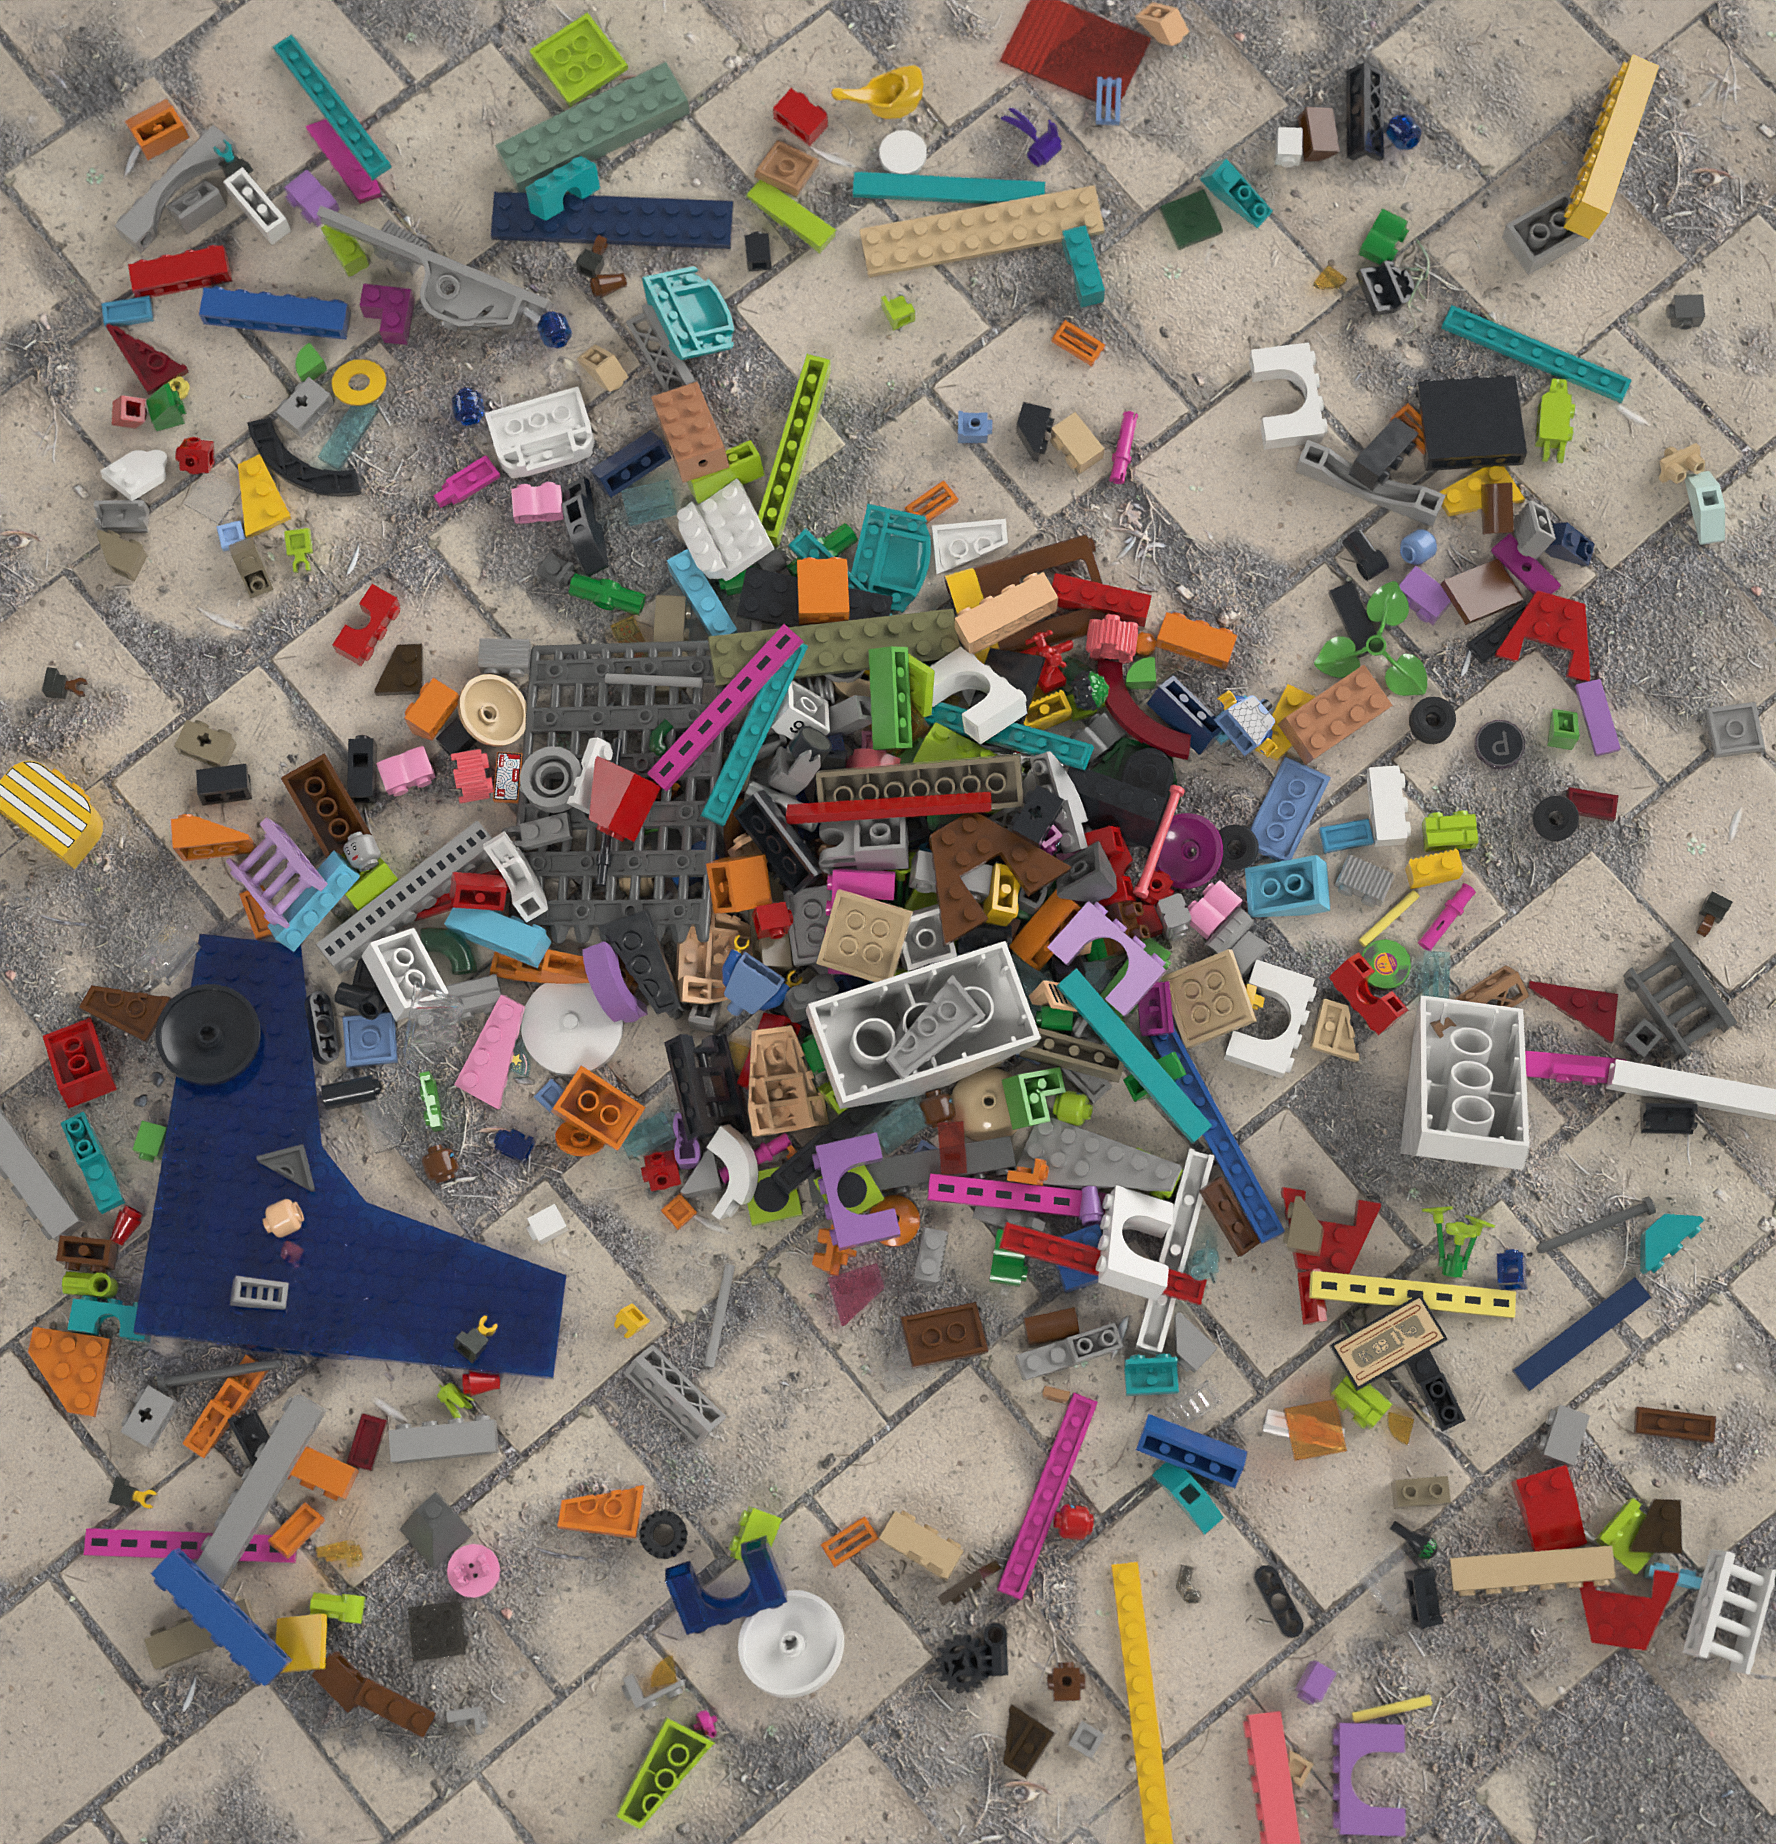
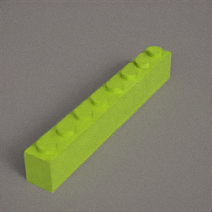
M806 354L758 515L775 548H779L831 373L830 359Z

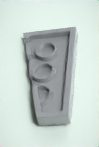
M953 974L886 1058V1061L901 1080L985 1017V1014Z

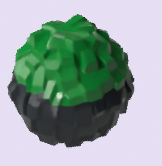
M1082 671L1071 681V687L1074 690L1072 693L1077 708L1085 711H1095L1101 707L1108 697L1109 685L1106 684L1104 677L1091 671Z

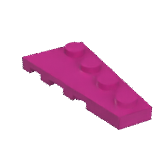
M326 119L305 126L307 132L313 137L320 150L328 158L359 204L382 197L377 180H371Z

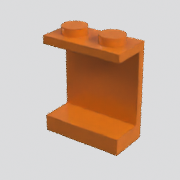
M808 557L803 560H797L799 625L849 621L847 559L839 557L815 559Z

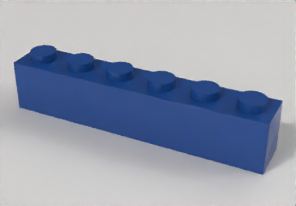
M215 286L203 288L199 316L204 325L347 340L351 312L348 304L338 299L323 301L316 297L304 299L297 298L291 294L276 296L269 292L249 293L243 289L230 291Z
M180 1548L172 1550L150 1573L155 1578L153 1581L156 1586L162 1591L167 1590L174 1597L172 1600L180 1609L185 1610L186 1608L193 1615L192 1621L201 1629L205 1627L212 1634L210 1636L211 1640L220 1648L224 1646L231 1653L229 1655L230 1659L240 1667L243 1665L250 1672L248 1674L250 1679L257 1685L262 1684L264 1687L269 1685L292 1661Z

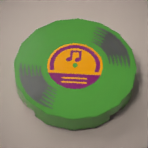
M1387 939L1377 940L1368 945L1362 953L1363 958L1375 970L1368 979L1370 986L1383 991L1392 990L1402 985L1409 976L1411 968L1410 956L1405 948L1395 941Z

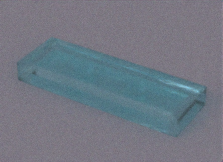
M370 404L352 405L318 455L319 460L340 471L378 414V409Z

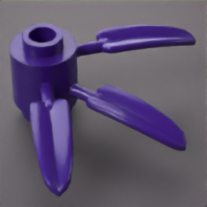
M1010 107L1009 111L1019 120L1006 115L1000 118L1022 130L1035 141L1029 147L1026 155L1036 167L1046 165L1062 150V141L1058 136V127L1050 119H1048V132H1045L1038 138L1036 136L1037 131L1032 123L1015 108Z

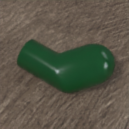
M666 719L650 734L649 749L656 756H662L666 752L667 747L662 743L663 738L674 728Z

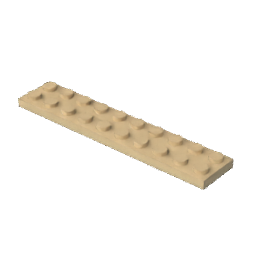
M1093 185L859 229L868 278L1057 243L1062 240L1063 230L1084 225L1087 227L1089 236L1104 234L1105 229L1096 188Z

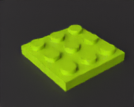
M588 12L529 50L530 56L569 107L629 69L628 64Z

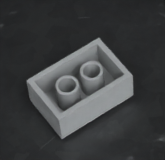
M1568 190L1508 223L1505 227L1502 238L1528 275L1589 241V239L1563 228L1566 218L1563 217L1568 204H1572L1573 201Z

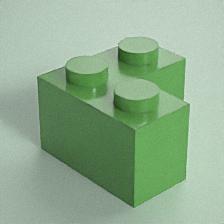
M1060 1067L1002 1079L1012 1129L1016 1130L1050 1122L1045 1097L1066 1092Z

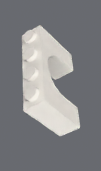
M1309 343L1251 350L1249 364L1252 382L1286 379L1295 383L1301 389L1305 399L1304 405L1292 414L1262 418L1260 429L1264 450L1305 445L1307 440L1321 443L1324 434L1328 432L1326 418L1322 419L1321 411L1324 410L1322 396H1318L1317 388L1320 387L1318 373L1314 374L1313 366L1316 365L1315 352L1310 351Z
M959 647L930 666L935 671L932 707L960 690L977 689L988 694L981 702L962 713L964 732L979 744L984 743L1027 714L1026 696L1019 689H1015L1004 677L998 676L988 665L981 663L974 654L968 653L962 647Z
M1256 960L1248 984L1257 986L1256 992L1277 999L1285 1007L1289 1019L1288 1028L1281 1036L1271 1040H1262L1233 1031L1224 1060L1281 1079L1285 1072L1290 1073L1294 1058L1290 1057L1293 1048L1298 1049L1302 1037L1301 1034H1298L1300 1024L1305 1026L1310 1012L1305 1010L1307 1002H1313L1317 987H1313L1315 979Z
M1117 1185L1110 1194H1106L1102 1208L1105 1209V1215L1100 1225V1228L1103 1229V1235L1098 1245V1249L1101 1250V1256L1096 1265V1271H1099L1098 1283L1155 1301L1158 1300L1167 1287L1168 1266L1140 1257L1132 1252L1124 1242L1122 1230L1132 1229L1162 1238L1172 1225L1173 1203Z

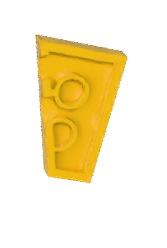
M256 455L239 463L238 472L246 538L255 537L291 520L292 518L261 455Z
M1504 466L1484 467L1439 491V493L1446 495L1441 506L1448 517L1476 512L1478 509H1482L1481 485L1512 483L1513 503H1524L1525 498Z
M1287 684L1272 714V717L1275 719V723L1271 728L1273 731L1272 741L1277 745L1278 749L1269 758L1278 761L1293 747L1278 726V723L1314 699L1315 696ZM1257 747L1255 748V751L1266 756V754L1258 750Z

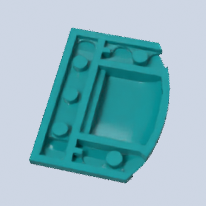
M694 266L642 278L648 306L652 305L670 342L668 347L680 360L730 350L734 346V342H731L734 325L728 306L709 278L705 281L695 274L699 269Z
M867 504L851 574L869 592L892 596L891 610L903 613L907 609L906 607L919 594L929 569L931 538L926 525L927 520L925 516Z

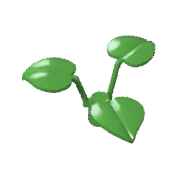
M1396 581L1386 583L1377 589L1368 601L1367 614L1369 619L1373 622H1381L1377 635L1371 636L1366 642V647L1356 652L1355 644L1349 638L1338 636L1330 639L1323 646L1314 661V665L1321 672L1332 677L1345 678L1360 667V661L1357 656L1369 652L1373 656L1383 655L1393 665L1388 668L1385 674L1386 685L1392 692L1402 696L1424 695L1426 693L1427 673L1420 659L1406 653L1401 655L1396 662L1386 652L1387 644L1385 639L1381 637L1385 623L1390 626L1399 625L1407 618L1409 613V603Z

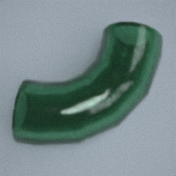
M421 928V942L426 951L444 954L450 961L453 975H467L477 972V964L472 948L461 935L447 928Z

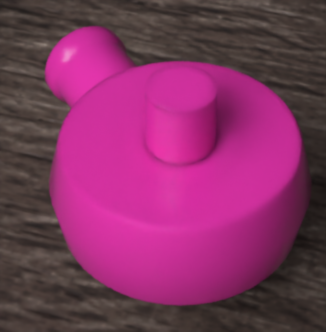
M706 1710L698 1712L696 1714L697 1723L693 1725L694 1730L700 1729L704 1736L714 1738L717 1735L713 1724L717 1722L716 1716L710 1717Z

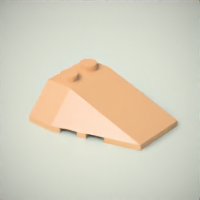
M712 905L709 940L706 943H701L697 939L695 927H690L686 940L681 944L677 943L675 984L681 1002L707 1005L729 1000L724 995L726 987L722 983V967L730 951L735 949L734 940L738 935H741L737 942L739 947H744L747 940H750L749 947L746 950H742L741 954L743 955L744 952H747L753 957L749 924L741 921V918L734 915L730 916L726 913L714 914Z
M792 1026L752 1031L748 1113L753 1137L792 1132L829 1124L825 1100L821 1093L817 1092L813 1084L812 1070H807L802 1059L804 1052Z

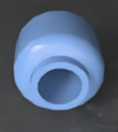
M1417 529L1404 537L1400 543L1401 557L1412 565H1421L1434 557L1437 552L1435 537L1424 529Z

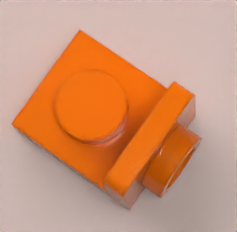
M1035 1159L1033 1174L1032 1168L1017 1166L1016 1171L1008 1170L1007 1181L1043 1186V1181L1047 1180L1049 1173L1046 1160Z

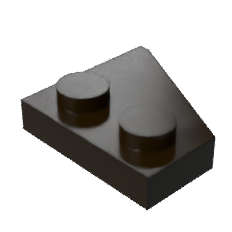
M401 644L396 646L374 689L376 696L419 694L424 685L423 645Z
M1653 1499L1644 1520H1642L1633 1543L1629 1546V1552L1682 1554L1681 1500Z
M994 1560L977 1569L937 1598L942 1606L949 1602L956 1605L967 1598L965 1592L971 1588L975 1592L986 1585L985 1579L999 1571L1001 1567Z
M1011 1704L1009 1707L1003 1764L1027 1780L1056 1733Z

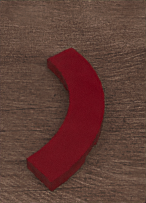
M1098 659L1096 674L1104 677L1106 684L1109 685L1108 697L1104 704L1116 722L1139 742H1145L1165 755L1188 760L1191 735L1171 730L1147 716L1129 695L1123 679L1122 663Z

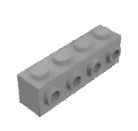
M489 1415L476 1416L474 1421L464 1422L463 1418L449 1419L448 1424L437 1425V1421H427L421 1423L422 1427L411 1428V1424L395 1425V1430H388L390 1460L393 1464L499 1453L497 1422L494 1419H490Z

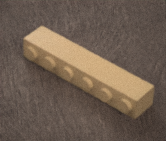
M1612 1546L1450 1558L1453 1592L1459 1591V1596L1475 1595V1590L1486 1589V1594L1502 1593V1588L1511 1587L1513 1592L1529 1591V1586L1539 1585L1540 1590L1556 1589V1584L1566 1583L1567 1588L1583 1587V1582L1593 1581L1594 1586L1610 1585V1580L1616 1579Z

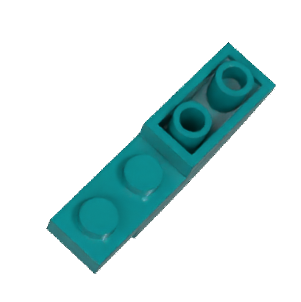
M83 1111L61 1122L60 1124L72 1153L83 1172L99 1212L104 1214L124 1204L125 1200L119 1188L120 1184L85 1112Z

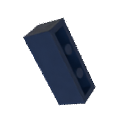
M650 430L590 469L600 489L612 498L672 457L662 439Z
M1174 675L1161 684L1146 703L1174 731L1190 734V747L1199 756L1210 748L1223 733V730L1214 721L1216 716Z

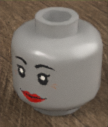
M354 833L348 837V842L343 847L351 867L360 871H366L375 867L378 864L377 860L381 857L376 841L370 834Z

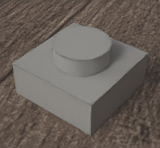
M1081 1721L1068 1745L1092 1759L1105 1735Z

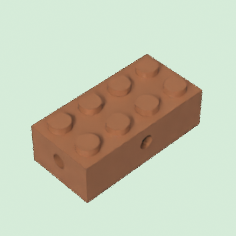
M698 382L651 397L656 417L683 483L729 468L723 442Z
M1362 665L1278 723V726L1305 765H1307L1393 705L1366 666Z

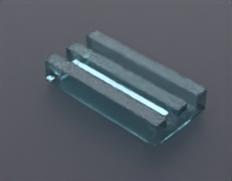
M1424 951L1422 996L1449 999L1450 952ZM1430 957H1434L1433 996L1429 995ZM1439 958H1444L1443 996H1438Z

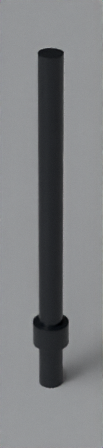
M614 738L612 741L613 755L610 762L620 766L623 740ZM603 832L600 854H597L596 866H598L596 885L601 887L606 886L608 868L611 867L612 856L610 855L612 837Z

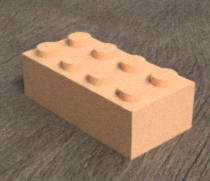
M1044 572L1039 575L1033 573L1016 587L1014 584L1001 591L1002 594L994 598L989 596L980 601L979 606L973 609L970 607L960 611L957 614L958 617L955 618V630L963 648L968 653L976 654L1055 613L1058 596Z

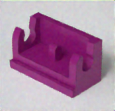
M1169 981L1157 982L1139 1001L1140 1037L1174 1033Z

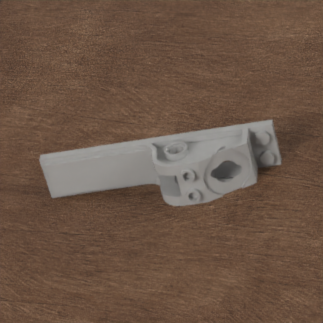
M321 205L319 207L317 215L321 218L320 222L326 227L424 266L425 277L420 289L421 302L424 308L436 319L440 320V325L454 332H457L458 328L463 331L480 330V328L489 327L517 329L526 307L540 315L543 314V311L547 313L551 311L553 304L549 299ZM455 285L454 292L447 295V287ZM486 310L490 313L484 316L481 312Z

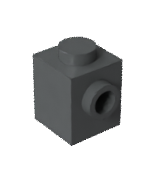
M1703 294L1673 296L1670 304H1667L1666 317L1670 319L1671 328L1679 327L1681 330H1688L1701 326L1705 318Z

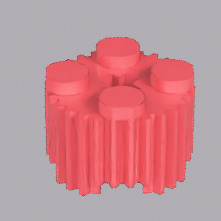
M1110 614L1105 615V619L1102 620L1091 619L1089 621L1086 650L1090 652V659L1094 661L1098 659L1105 660V658L1119 659L1118 662L1122 664L1132 662L1136 652L1138 624L1135 622H1121L1119 616Z
M481 749L451 754V760H457L458 768L453 770L456 788H462L463 796L459 797V802L466 803L489 799V793H494L492 778H486L485 769L489 768L487 753H482Z

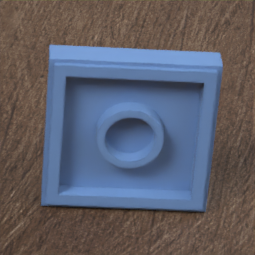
M382 1012L374 1020H368L362 1015L343 1017L347 1068L398 1063L396 1026L391 1012Z

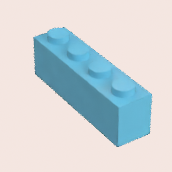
M689 549L668 559L669 572L683 595L686 596V600L691 605L707 635L717 636L738 633L736 626L710 583L695 564Z
M333 851L317 869L328 885L322 891L313 886L306 888L282 914L290 926L286 929L278 923L275 926L271 923L268 924V928L274 938L293 952L360 877L357 870L351 867L349 861L336 851Z
M453 908L444 923L453 935L536 968L551 944L544 928L535 924L531 927L526 925L520 918L516 916L506 917L498 910Z

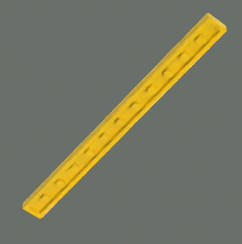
M1138 1562L1112 1564L1111 1570L1145 1844H1173Z

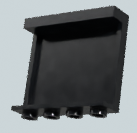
M1498 375L1485 378L1475 376L1469 379L1449 378L1438 381L1427 379L1418 382L1415 397L1419 398L1426 449L1425 471L1524 465L1527 448L1516 376Z

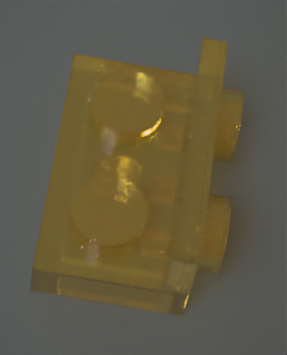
M353 1540L316 1547L318 1558H325L326 1562L346 1559L348 1568L360 1567L359 1561L363 1560L361 1546L356 1545V1542Z

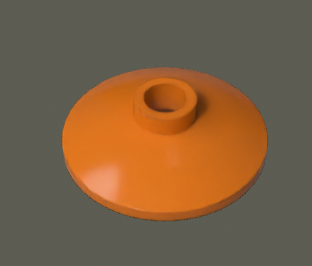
M567 1122L562 1123L556 1130L555 1141L557 1146L565 1153L573 1156H590L599 1152L605 1146L604 1143Z
M903 1196L884 1197L885 1201L874 1206L870 1214L895 1208L896 1215L899 1217L898 1225L901 1234L900 1237L880 1241V1243L891 1247L905 1245L916 1236L919 1230L920 1215L918 1209L909 1199Z

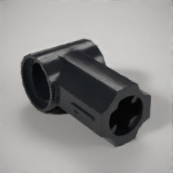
M1361 530L1352 532L1343 540L1342 544L1356 561V567L1366 581L1371 580L1389 568V563L1380 550L1374 549Z
M341 982L335 993L336 1003L358 1010L368 1020L376 1019L387 1006L378 987H374L369 991Z
M995 1622L988 1624L983 1630L984 1645L988 1647L984 1653L985 1655L992 1656V1659L987 1661V1665L993 1667L992 1670L986 1671L985 1674L988 1676L1009 1675L1008 1634L1003 1625ZM992 1627H998L1002 1630L1003 1636L999 1642L994 1643L988 1639V1631Z

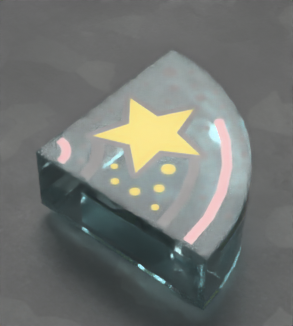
M515 1044L509 1071L528 1078L530 1074L529 1059L524 1050Z

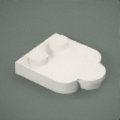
M135 450L105 467L100 472L105 481L129 500L133 501L165 481V467L168 459L166 453L161 450L149 452Z

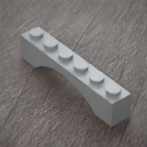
M214 125L209 130H205L200 135L199 140L192 147H188L176 163L169 166L166 174L160 180L155 181L143 197L135 201L128 213L120 216L115 225L119 236L138 252L142 253L157 237L161 214L174 193L185 183L199 175L222 170L218 163L224 159L214 152L213 147H217L220 152L224 151L226 145L223 143V139L231 144L232 153L236 156L239 152L235 142Z
M1307 440L1295 472L1433 527L1446 495L1424 486L1404 484L1392 480H1387L1384 485L1379 484L1371 491L1349 475L1353 464L1340 457L1330 448Z

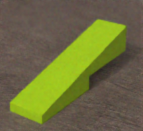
M759 180L746 194L750 201L782 227L784 225L819 254L835 238L836 229L782 191L764 181Z

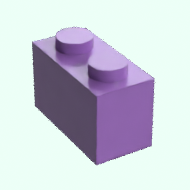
M1417 566L1412 569L1399 585L1407 598L1409 607L1425 623L1429 622L1434 625L1451 605V601L1441 585Z

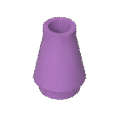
M1083 1187L1079 1219L1082 1220V1225L1084 1226L1101 1225L1105 1214L1097 1187Z

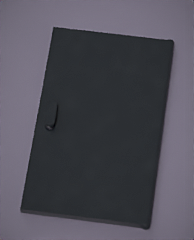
M991 647L984 665H988L994 673L1004 677L1011 686L1024 693L1026 696V710L1028 712L1046 658ZM975 689L969 709L981 702L988 694ZM1024 715L1014 723L1023 725L1026 715ZM965 737L994 753L1004 755L1014 753V750L986 742L979 744L974 739Z

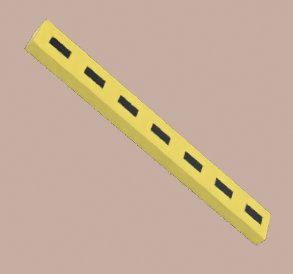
M1312 1271L1310 1274L1309 1298L1398 1307L1421 1294L1430 1310L1515 1318L1516 1291Z

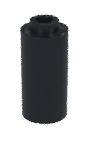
M373 1075L321 1085L325 1109L331 1110L378 1100L377 1095L381 1094L379 1079H374Z

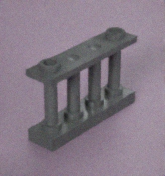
M1678 938L1665 948L1667 953L1664 958L1639 974L1632 967L1623 976L1626 987L1631 992L1636 993L1668 1039L1670 1050L1674 1055H1679L1681 1059H1684L1691 1053V1050L1688 1048L1690 1044L1715 1028L1721 1029L1725 1033L1738 1022ZM1670 965H1676L1682 973L1681 977L1651 995L1644 982ZM1685 986H1691L1696 993V998L1666 1016L1658 1003ZM1700 1007H1706L1711 1015L1710 1020L1681 1038L1673 1024Z

